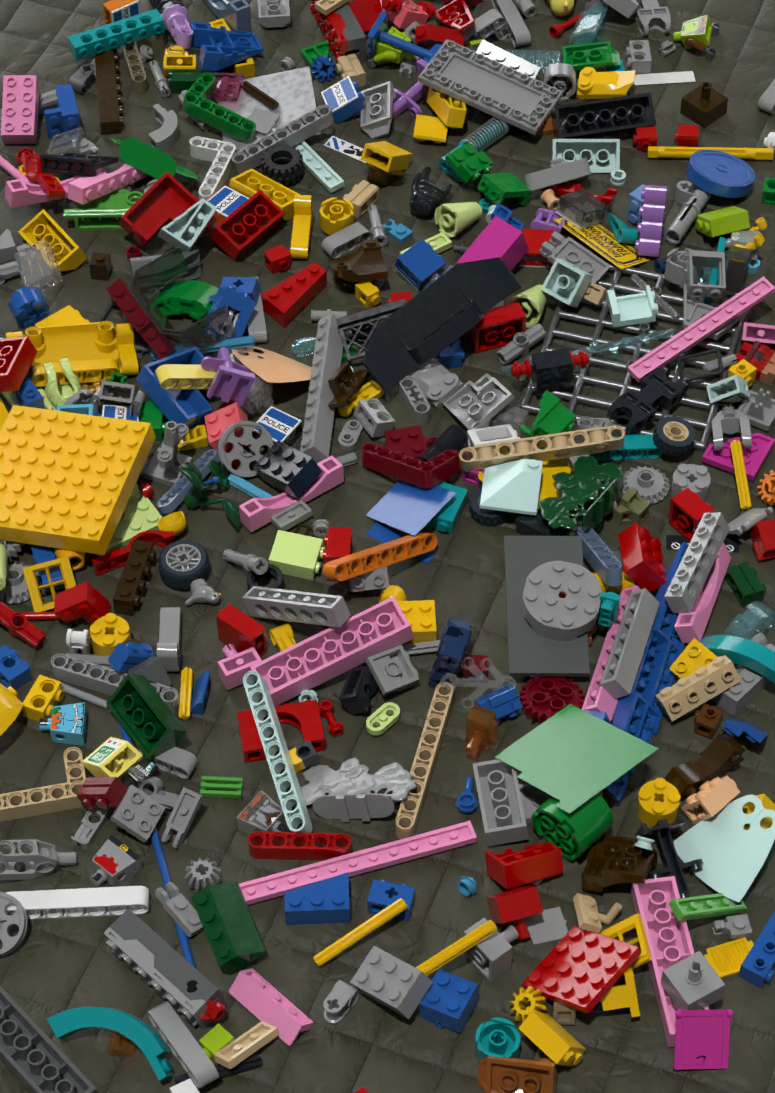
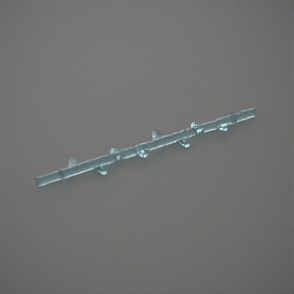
M673 328L631 338L623 337L622 340L604 344L591 341L590 347L569 352H572L573 355H578L579 351L583 350L584 353L589 355L609 350L616 354L619 347L641 342L647 344L650 340H658L659 338L675 335ZM529 355L526 359H529L530 364H532V357ZM512 365L501 367V373L511 372L510 366Z

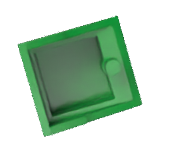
M546 390L539 403L538 408L540 409L532 429L521 424L518 430L528 437L573 431L576 426L574 423L576 415L560 403L561 399Z

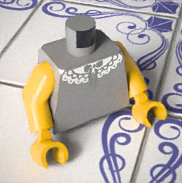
M764 217L756 220V227L753 226L748 231L732 232L731 238H726L725 248H730V256L757 260L759 246L765 241L763 234L759 231L767 228Z

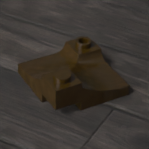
M367 240L365 243H361L360 248L344 257L328 260V266L333 278L339 277L350 282L388 278L381 246L375 240Z
M603 834L592 845L587 855V864L581 874L582 889L592 892H603L605 887L614 884H644L651 867L655 868L657 864V851L654 848L648 850L634 846V843L638 841L637 839Z

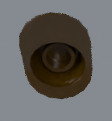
M366 162L369 166L367 180L373 184L384 186L389 184L395 175H405V172L401 170L386 172Z

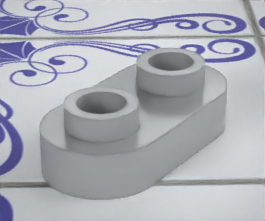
M353 419L345 423L338 438L340 449L351 451L356 448L363 433V426L359 420Z

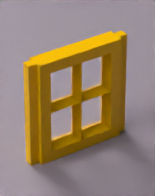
M68 556L22 568L34 612L54 609V601L43 604L40 590L50 587L53 600H55L56 592L54 586L64 584L66 590L76 586ZM60 566L63 580L53 582L49 568ZM45 570L49 584L38 586L35 572Z
M639 913L599 932V934L611 938L619 936V940L624 942L622 934L636 928L638 937L627 942L632 945L639 942L641 954L630 966L632 969L652 960L643 919Z

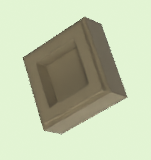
M554 1002L553 1019L562 1025H575L576 1009Z

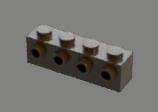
M134 540L113 596L116 614L134 616L136 608L140 604L141 594L145 590L147 577L150 576L152 563L156 559V551H154L152 542Z

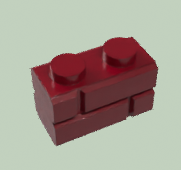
M90 777L84 781L83 787L77 793V798L82 802V806L89 810L93 808L107 809L118 807L121 798L127 792V787L118 777Z

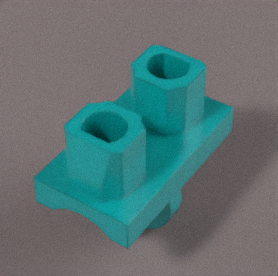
M601 592V603L598 612L599 625L610 627L612 621H617L621 599L618 594L614 592Z

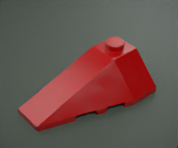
M454 0L435 11L439 21L459 31H463L475 24L474 17L465 0Z

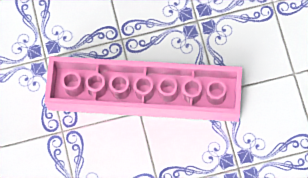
M393 596L348 618L340 628L330 627L250 666V668L266 680L274 706H277L300 695L305 689L310 690L366 662L365 660L370 656L413 639L414 635L411 625Z
M675 876L647 879L644 884L632 883L631 888L635 914L639 913L643 919L652 955V960L648 961L647 964L668 1047H674L675 1012L679 1008L661 985L662 972L666 968L694 954L687 922L679 921L669 906L672 899L680 898Z

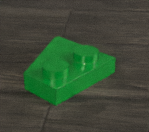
M328 40L300 50V55L310 68L312 62L317 57L326 56L329 58ZM322 64V68L319 71L328 69L329 66L324 67Z

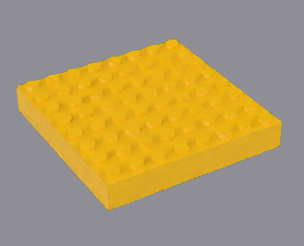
M13 405L0 431V540L105 555L156 437L151 423Z

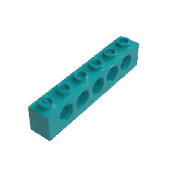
M154 9L68 37L69 50L77 61L165 33L164 19L158 10Z

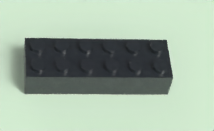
M651 92L556 105L551 110L555 139H590L633 133L637 127L656 126Z

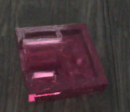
M212 72L215 76V86L208 100L237 102L242 88L241 85L244 81L243 73Z

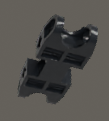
M661 367L642 379L641 390L636 395L628 390L619 396L608 409L607 417L611 420L627 419L629 422L625 431L629 434H635L654 421L658 407L662 406L668 411L680 402L688 391L689 383L686 381H668L667 378L671 371L667 367Z

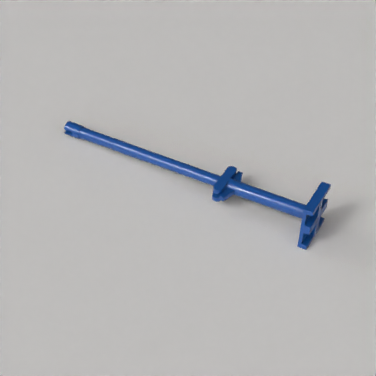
M381 12L367 35V38H370L367 43V47L370 48L368 55L372 57L375 55L376 45L379 40L421 57L427 63L431 61L442 46L441 44H435L430 50H427L388 34V14L385 12Z

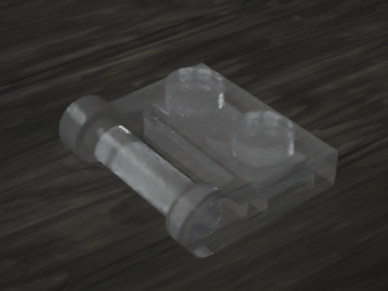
M82 127L53 136L47 154L60 155L69 151L80 150V143L84 135Z

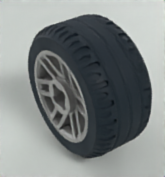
M188 540L175 541L166 546L159 555L160 577L172 589L180 591L191 590L190 584L194 580L204 579L206 581L209 576L210 564L208 553L197 542Z

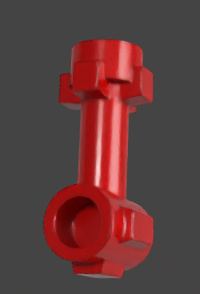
M323 700L319 707L320 716L327 719L330 725L327 727L328 732L334 737L339 736L343 733L342 722L337 723L332 713L334 711L333 703L329 700Z

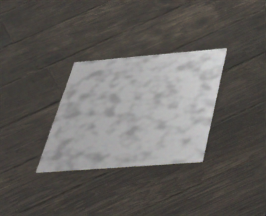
M309 67L216 85L218 104L245 118L250 116L254 108L280 115L279 120L275 124L276 130L316 108ZM244 81H248L279 102V106L276 109L270 108L242 89L241 85ZM222 131L223 141L233 143L236 146V151L265 137V135L255 133L254 140L246 143Z

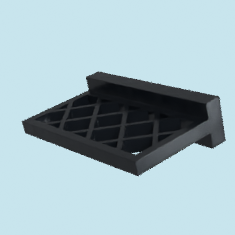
M70 152L61 155H40L42 172L94 177L97 176V169L118 163V157Z
M405 299L336 319L348 362L364 358L367 349L366 345L370 340L374 327L381 320H385L406 303ZM370 325L373 327L369 335L361 331L363 326ZM353 330L356 332L352 340L345 337V331ZM359 334L367 338L363 346L355 342ZM352 345L361 348L358 354L350 356L349 350Z

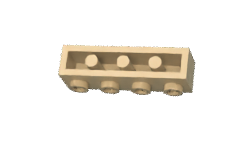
M724 655L715 658L707 666L698 668L690 676L679 679L673 686L662 689L655 696L665 715L671 721H674L742 680L732 661Z

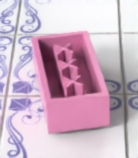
M4 75L1 137L4 144H37L39 82L37 75Z

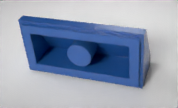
M205 671L195 683L191 701V714H204L211 685L209 671Z

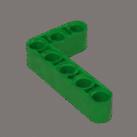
M209 72L203 73L185 93L183 111L243 142H252L255 138L256 124L208 100L214 91L215 76Z

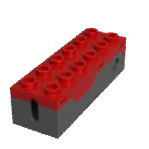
M311 0V14L315 15V21L317 24L319 23L321 33L325 34V40H328L331 52L335 53L336 61L340 56L355 53L360 64L365 63L366 36L348 3L343 4L328 15H324L315 9V3L319 0Z

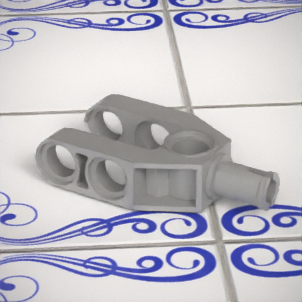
M727 403L724 404L722 407L723 411H719L712 420L714 451L722 450L723 433L734 434L739 432L744 448H752L749 418L740 410H734L733 404L729 403V407H727Z
M37 839L0 841V849L7 848L11 852L7 855L0 852V867L4 869V872L0 873V880H30L53 873L57 865H75L76 863L75 852L57 853L55 845ZM27 847L32 853L25 854L21 851V848ZM22 866L25 869V871L18 872L14 869V867Z

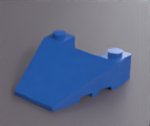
M190 22V27L193 30L191 47L201 48L198 60L201 70L208 72L219 71L263 52V47L255 33L235 29V32L226 30V27L220 26L219 29L211 27L210 23Z

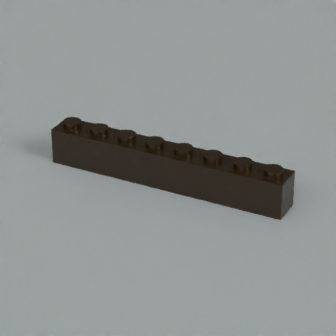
M117 48L95 55L101 135L121 134V127H124L123 117H120L123 116L122 106H119L122 105L120 85H117L120 84L119 66L115 64L118 63Z

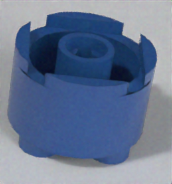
M22 287L11 295L12 299L8 302L9 309L17 323L25 329L49 317V306L38 288Z

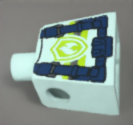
M738 375L706 386L711 404L724 405L727 403L728 406L729 403L734 404L750 397L747 381Z

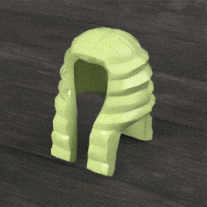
M68 358L58 361L71 385H58L57 375L52 362L43 364L48 380L44 393H46L55 408H57V405H64L69 397L82 390L79 378L73 373Z

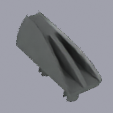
M199 250L130 258L134 289L191 280L202 276Z

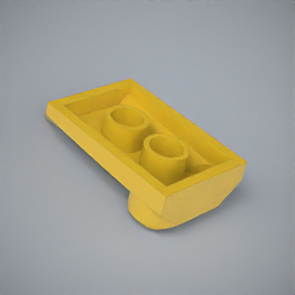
M585 67L579 74L577 84L578 99H605L627 96L628 89L634 84L636 70L596 72L592 67Z

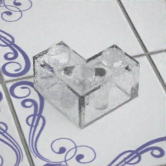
M255 374V380L241 408L251 414L257 412L263 415L273 405V387L271 382H266Z

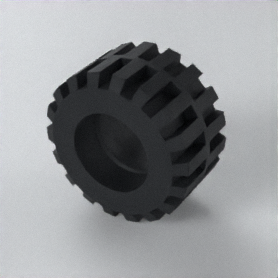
M289 145L268 148L261 157L262 174L287 188L294 186L303 178V156L299 150Z

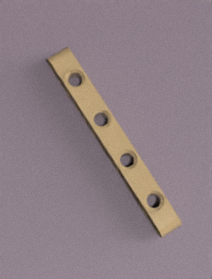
M619 425L596 427L466 447L459 453V464L464 471L485 470L487 467L520 459L548 461L622 448L625 444V430Z

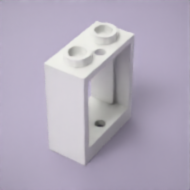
M511 424L467 430L468 447L521 439L517 436V431L513 430Z

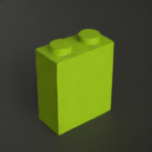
M736 206L696 215L697 230L711 237L750 228L748 211Z

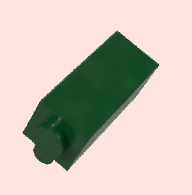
M168 71L171 94H181L184 90L188 91L197 79L208 71Z

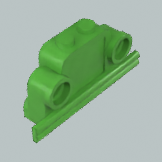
M118 189L83 205L75 202V209H64L63 217L74 218L76 230H124L118 225L121 217L144 194L139 191L130 192L127 189Z

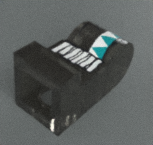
M144 757L139 763L127 769L121 782L128 789L131 785L128 779L133 778L137 781L136 785L133 786L139 789L140 784L144 780L153 777L159 767Z

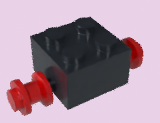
M568 348L534 353L532 354V364H530L529 359H526L524 364L514 361L513 365L510 366L511 375L515 376L516 379H520V376L524 374L528 378L531 377L536 394H542L546 390L554 392L572 389V377L575 366L580 365L582 368H586V365L589 364V357L583 350H580L578 355H573L572 352H569Z

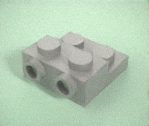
M402 645L370 656L365 660L383 695L412 687L419 680L418 671L412 666L409 654L403 649Z

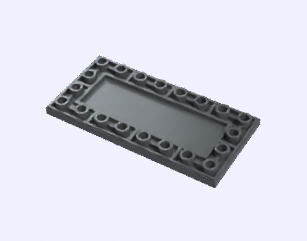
M504 535L509 676L589 677L587 631L577 636V639L570 641L545 638L532 630V626L526 618H523L521 612L526 579L535 568L544 563L559 560L583 566L582 536Z

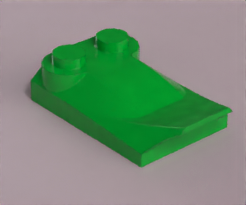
M610 41L562 46L563 62L572 65L576 75L585 67L621 66L620 54L611 46Z

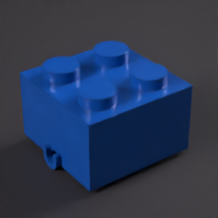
M438 969L432 979L433 983L419 1003L420 1016L435 1023L440 1029L446 1027L461 1033L480 999L478 984Z

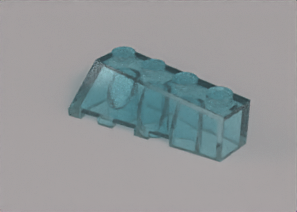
M591 0L590 3H586L584 8L586 12L582 11L579 18L581 22L577 21L574 31L570 35V45L593 43L608 12V4L601 0Z

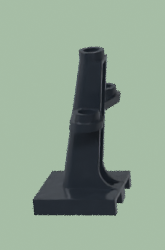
M679 815L672 824H668L667 819L658 820L651 829L647 828L646 823L642 824L635 836L656 839L666 867L649 871L647 878H662L663 875L667 874L669 877L675 876L680 898L690 897V891L683 870L690 869V872L698 871L703 868L702 859H697L680 864L671 834L678 833L684 825L683 815Z

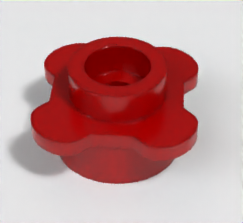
M141 480L140 483L142 485L138 487V490L141 491L145 498L151 497L154 499L152 487L149 483L144 484Z

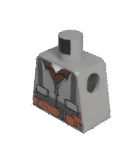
M260 791L237 817L238 829L247 834L253 832H289L290 830L284 824L285 816L283 809L263 791Z

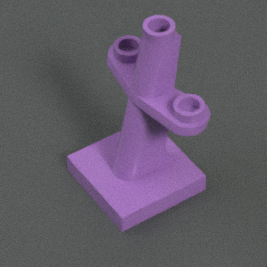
M423 59L417 61V80L418 76L428 65ZM417 81L406 93L393 88L396 98L393 103L392 119L407 108L414 118L417 114L422 115L421 108L415 102L428 93L429 86Z
M225 347L218 350L217 358L204 357L201 360V367L204 370H217L208 389L207 397L211 398L213 395L221 397L223 402L228 403L229 400L237 401L239 406H243L255 380V374L250 373L249 368L233 362L229 350Z

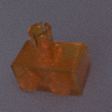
M473 704L466 718L465 742L468 743L465 751L469 755L476 756L479 748L488 750L491 743L494 744L496 742L498 721H496L495 711Z

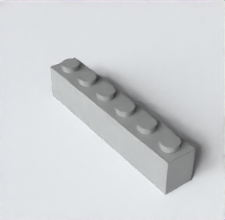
M645 588L632 592L629 595L600 685L614 699L630 695L660 604Z

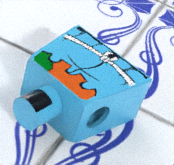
M85 702L54 706L51 718H40V730H50L53 742L84 746L87 722Z

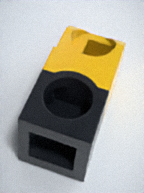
M310 740L289 750L296 774L311 765L315 767L321 764Z

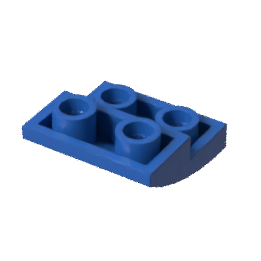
M728 718L722 724L725 726L724 730L732 737L735 735L739 737L745 731L747 733L745 736L754 743L757 741L761 743L769 734L762 728L740 719Z

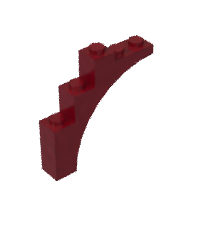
M119 278L106 289L117 302V306L126 315L127 320L160 359L165 358L175 349L122 278Z

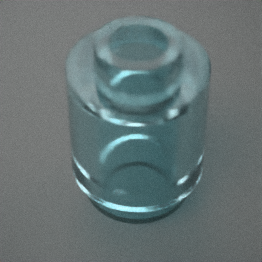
M308 336L293 340V344L290 345L292 354H296L297 358L314 354L316 338Z

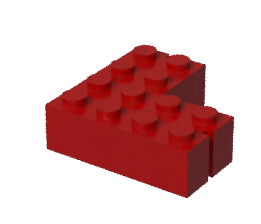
M166 172L121 217L118 225L128 234L133 233V238L145 247L160 232L162 227L186 212L187 209L199 200ZM215 214L196 243L215 225L218 219Z

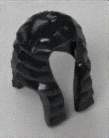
M428 166L422 170V173L419 172L415 175L411 189L410 208L413 213L419 216H428L434 213L436 208L450 194L452 184H448L440 190L429 181L431 168ZM420 184V191L418 194L417 189L418 185Z

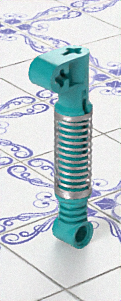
M492 117L477 128V130L462 139L458 146L449 153L468 142L478 152L484 151L508 133L513 125L499 118ZM448 154L439 159V166L446 174L459 182H464L445 160Z

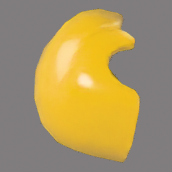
M179 511L159 519L157 526L159 531H173L175 536H178L184 531L187 524L183 512Z

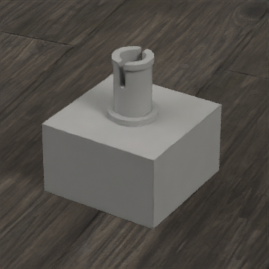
M482 918L464 931V936L486 923L487 920ZM509 926L501 933L496 931L463 952V954L492 984L511 970L513 947L509 943L518 938L519 934L513 926Z
M700 951L666 968L662 972L661 985L679 1010H702L723 998L725 984Z

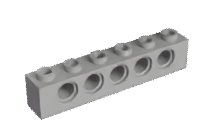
M722 512L703 514L664 596L672 613H690L729 531Z
M253 586L242 597L252 617L340 628L351 616L343 596Z

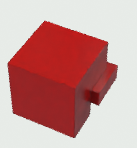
M775 518L756 522L750 531L757 562L775 559Z

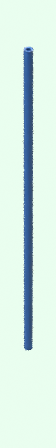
M118 721L123 740L133 745L131 736ZM135 769L132 773L136 787L139 789L143 778L140 771ZM155 826L150 838L165 888L166 883L172 881ZM174 921L184 958L196 968L188 937Z

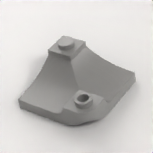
M486 373L475 383L469 380L449 397L443 405L467 430L490 427L489 422L491 418L515 399V397L494 377Z

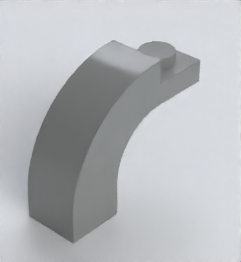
M155 104L152 106L153 117L161 127L148 134L149 145L165 153L178 140V119L173 110L167 112L165 108Z

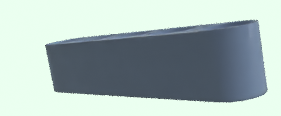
M582 526L577 527L576 536H582V552L586 561L606 585H621L622 563L592 528L588 532H584Z

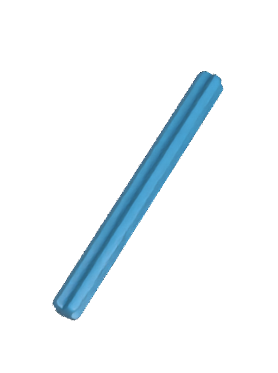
M245 336L174 346L175 349L166 357L195 346L201 353L216 352L223 347L228 350L255 346L254 336ZM152 349V360H159L160 358Z

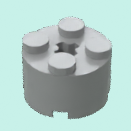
M549 64L544 72L543 83L563 91L559 101H566L576 91V73L570 64Z
M679 248L667 254L664 277L666 281L684 288V284H687L686 259L689 250L692 249L685 248L684 251H679ZM693 266V284L700 278L701 267Z
M695 464L678 465L673 474L672 497L689 488L694 493H697L705 502L708 499L711 482L707 467Z

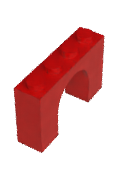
M306 700L274 706L280 724L294 726L300 731L303 743L310 740L316 752L325 751V737L317 700ZM246 709L237 712L244 762L265 760L263 745L252 710Z

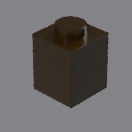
M93 252L89 263L91 279L109 280L112 271L110 254Z

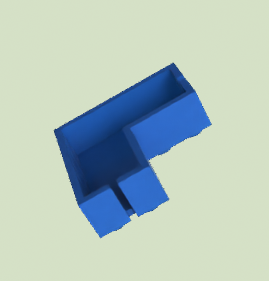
M196 346L144 365L136 378V381L169 421H174L177 424L183 423L189 429L192 426L196 427L204 424V416L211 414L214 409L199 392L201 389L161 388L155 370L165 364L201 365V360L204 356Z

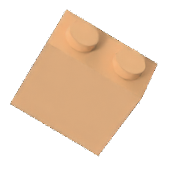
M728 775L723 778L716 777L712 781L702 784L699 787L701 791L690 795L685 800L687 803L681 809L693 824H697L701 820L704 821L713 817L737 796L740 791L736 783Z

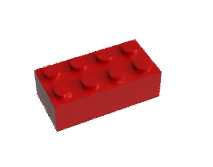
M259 190L217 224L210 238L235 261L280 224L285 213L267 195Z

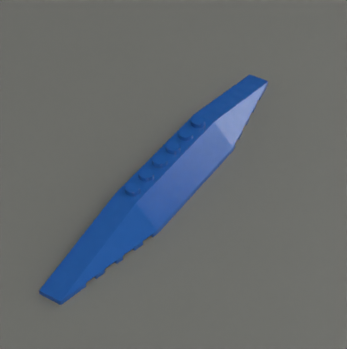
M686 542L681 544L666 574L667 582L661 585L655 597L660 604L630 695L618 699L613 716V726L649 744L652 742L650 740L652 736L658 731L664 712L655 695L659 694L662 689L672 686L675 673L669 668L682 653L685 645L674 628L679 613H672L664 596L689 546ZM635 766L603 790L614 800H620L629 783V777L633 776L636 771Z

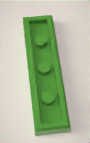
M722 893L672 899L669 903L679 921L744 913L747 909L742 899L740 902H736L723 896Z

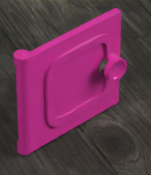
M732 1009L676 1010L673 1069H728Z

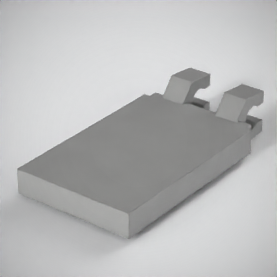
M556 231L553 232L548 242L545 241L541 245L539 253L549 259L548 261L554 264L556 258L563 259L593 275L591 282L595 284L600 281L611 267L572 238L568 237L565 239L564 236Z

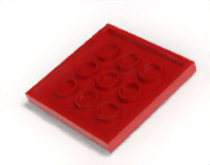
M574 925L521 985L525 990L528 986L533 987L534 991L538 989L541 991V996L588 1014L638 958L641 951L638 946L593 931H587Z

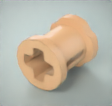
M548 189L542 193L541 201L548 205L549 210L557 211L562 205V201L556 198L554 191Z

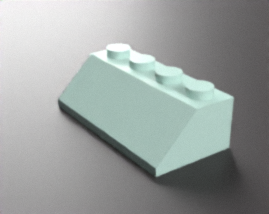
M552 139V160L561 158V161L565 160L569 163L587 158L591 173H611L614 170H620V139Z

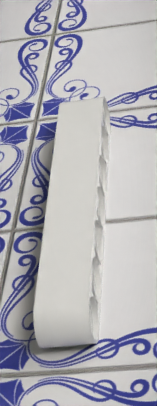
M144 886L6 892L23 905L27 914V920L122 915L128 908L134 914H144L149 911V889ZM10 904L6 909V913L9 916L16 912L15 904Z

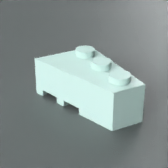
M202 198L187 209L186 212L162 227L158 237L181 252L190 251L214 216L217 207Z

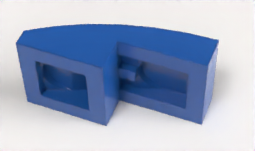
M500 203L497 204L491 214L492 218L497 216L522 231L525 225L512 217L513 211Z

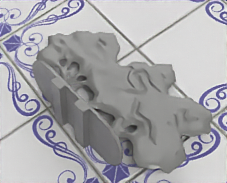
M353 757L343 762L337 771L328 765L310 766L303 773L309 784L300 788L305 804L310 805L313 803V810L317 815L325 819H341V822H350V819L370 821L371 818H383L391 815L394 811V803L391 799L396 801L403 800L407 797L409 790L417 786L415 785L416 782L411 780V773L403 769V766L397 762L383 766L375 774H369V768L365 765H360V761ZM382 788H387L384 794H377Z

